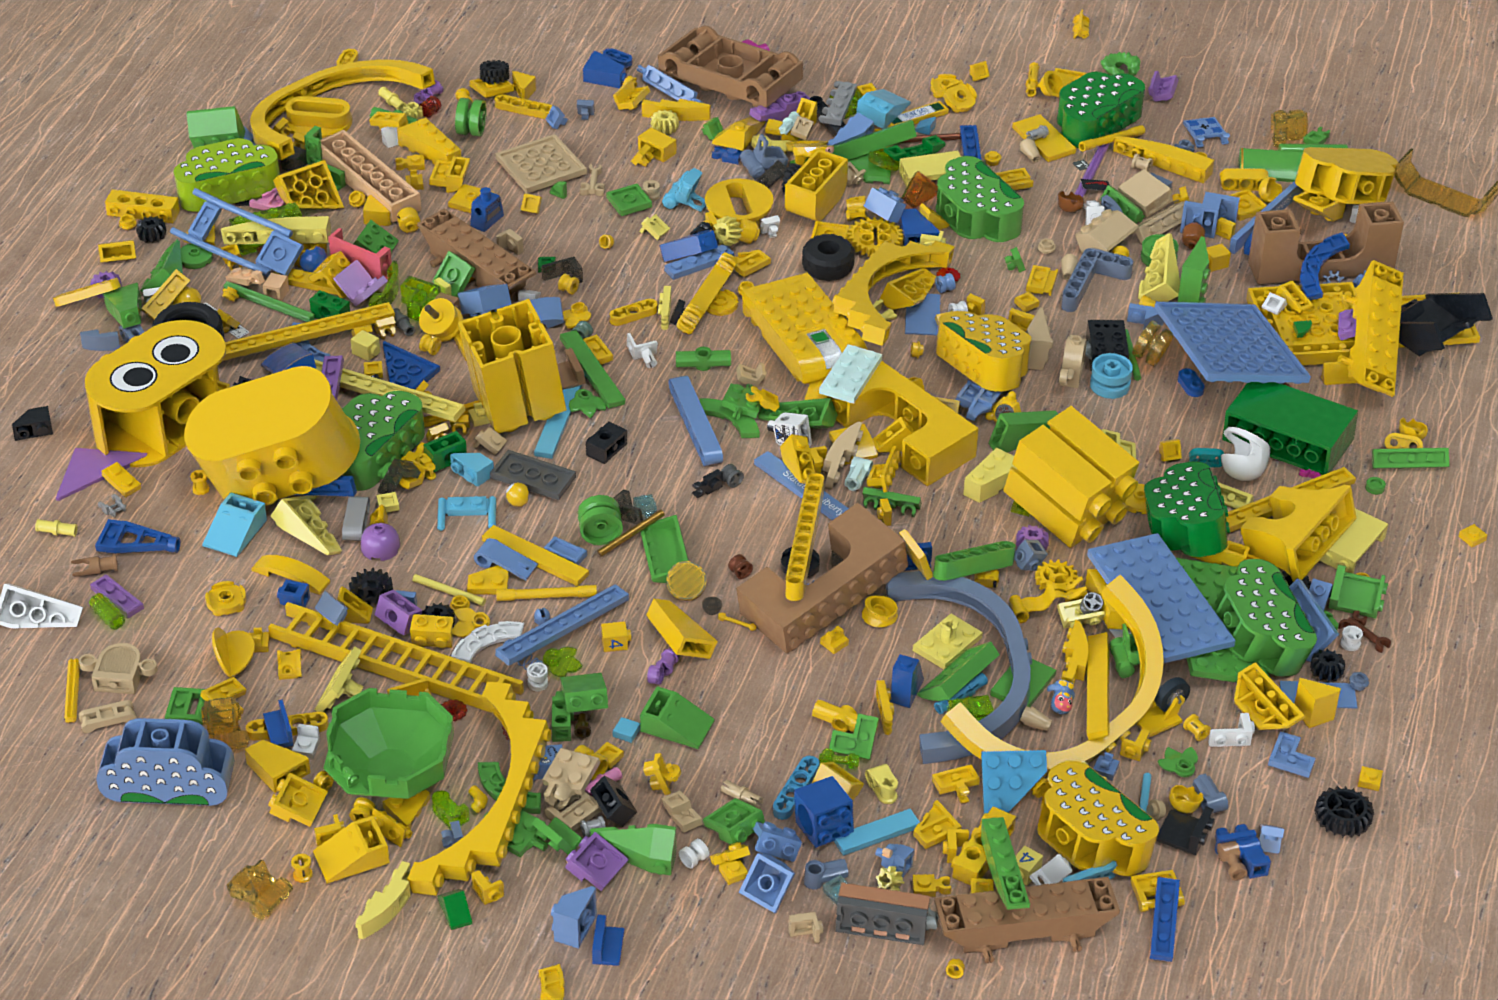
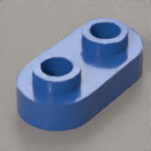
M613 48L603 51V55L624 65L625 69L632 65V56L630 54Z
M1185 368L1178 372L1177 380L1189 396L1200 397L1204 394L1205 385L1195 371Z

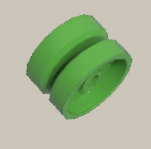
M469 98L459 99L455 115V130L457 134L467 135L470 131L472 136L481 137L483 135L487 114L486 102L484 100L475 99L472 103Z
M596 495L587 498L579 505L577 514L580 533L586 542L593 545H604L622 534L623 524L620 507L614 498L607 495Z

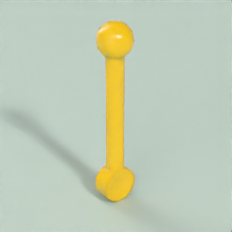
M723 612L718 614L720 621L727 620L748 627L751 631H755L757 628L754 623L742 622L726 616Z

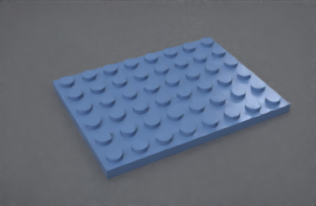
M1156 301L1155 310L1206 381H1225L1229 383L1233 381H1242L1244 383L1276 382L1279 384L1285 382L1295 384L1310 382L1311 376L1255 304Z

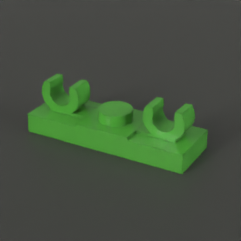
M1108 185L1100 200H1102L1103 196L1108 195L1119 205L1123 214L1136 224L1138 221L1142 222L1145 217L1142 215L1143 211L1113 186Z
M863 488L862 494L865 499V508H867L869 502H874V510H877L880 499L888 498L891 508L902 506V515H905L907 509H912V517H915L916 509H921V497L889 491L883 493V490Z

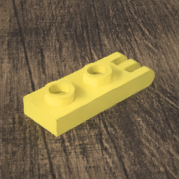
M664 286L663 293H660L658 315H661L662 330H667L669 327L671 286Z

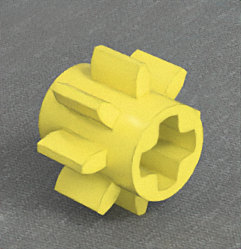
M410 102L406 107H403V113H406V116L418 120L423 118L422 106H419L418 103Z
M889 866L888 869L881 868V873L876 876L877 887L900 891L899 887L904 884L903 872H895L896 866Z

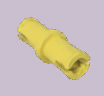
M386 87L379 89V96L384 98L388 105L403 111L406 103L399 99L396 93H392Z
M37 519L35 530L52 533L55 536L62 534L75 537L78 526L77 524L61 523L60 520L47 521Z

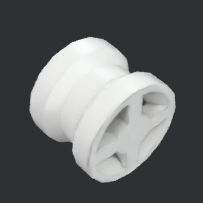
M965 301L948 305L949 312H968Z
M1346 626L1343 629V637L1340 644L1345 650L1356 651L1361 646L1363 631L1356 626Z

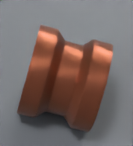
M738 554L731 558L728 568L731 572H735V576L738 579H745L751 574L753 565L746 561L742 554Z

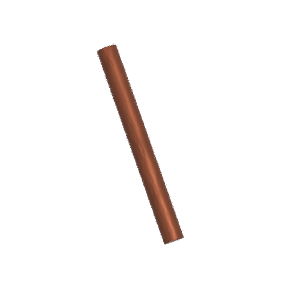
M960 133L917 135V137L900 143L922 142L923 138L933 135L938 136L941 140H960Z

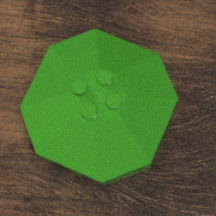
M368 688L333 707L332 721L329 723L326 733L328 752L323 768L347 794L409 799L444 779L454 737L453 716L428 692H419V696L407 695V691L390 689L389 694L378 693L377 688Z

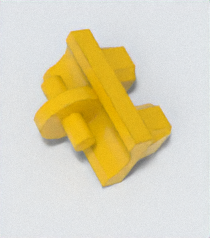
M661 753L655 754L654 761L644 762L643 772L645 776H650L652 790L662 789L664 795L671 794L669 785L672 781H678L681 775L680 767L676 764H666Z

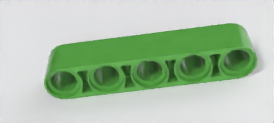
M1000 541L937 555L934 562L933 577L937 580L946 581L1012 566L1016 545L1010 541Z

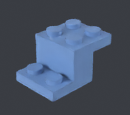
M1205 192L1203 203L1185 201L1180 233H1183L1186 225L1196 222L1205 229V237L1214 238L1217 221L1220 217L1236 223L1240 198Z

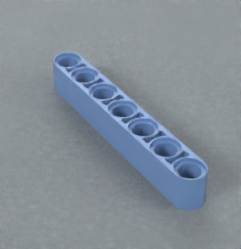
M686 375L669 379L671 395L703 466L722 463V449L689 377Z

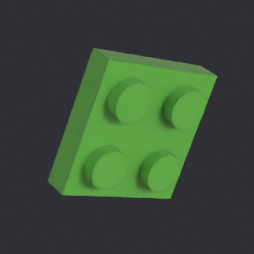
M638 184L606 192V198L620 216L652 207V201Z
M448 251L432 282L434 283V280L440 277L451 285V296L459 298L458 293L464 291L476 268L455 253Z

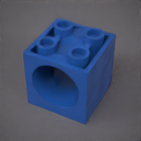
M833 776L794 790L795 822L815 848L833 842L841 836L846 837L854 832L853 801Z

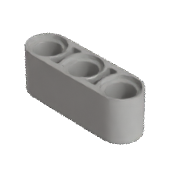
M349 496L342 528L343 540L361 541V535L366 529L370 510L369 497Z

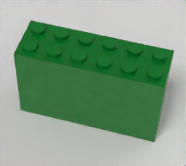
M1250 382L1245 385L1226 410L1224 430L1228 427L1246 430L1269 444L1271 458L1324 475L1333 470L1353 442L1358 410L1276 382ZM1223 430V438H1222V440H1224V441H1226V442H1229V443H1232V442H1230V441L1227 439V437L1224 435V430ZM1232 433L1239 439L1250 444L1249 440H1247L1246 438Z

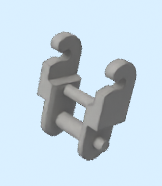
M116 494L111 495L112 500L116 502L111 506L105 505L101 501L98 502L99 508H102L106 515L110 514L116 517L117 512L121 510L126 511V505L122 503V499Z

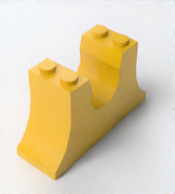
M1342 485L1323 490H1304L1279 486L1270 495L1273 519L1250 517L1242 525L1241 535L1244 545L1250 547L1248 554L1266 560L1276 567L1283 569L1291 576L1293 582L1297 578L1302 580L1357 519L1352 488L1350 485Z

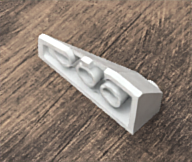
M8 583L4 584L0 596V625L9 628L77 627L83 607Z

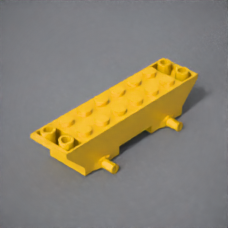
M1372 260L1360 284L1355 288L1354 297L1348 294L1343 296V301L1352 304L1353 318L1356 319L1355 344L1350 348L1349 358L1339 355L1337 361L1347 366L1348 380L1393 397L1395 396L1404 273Z

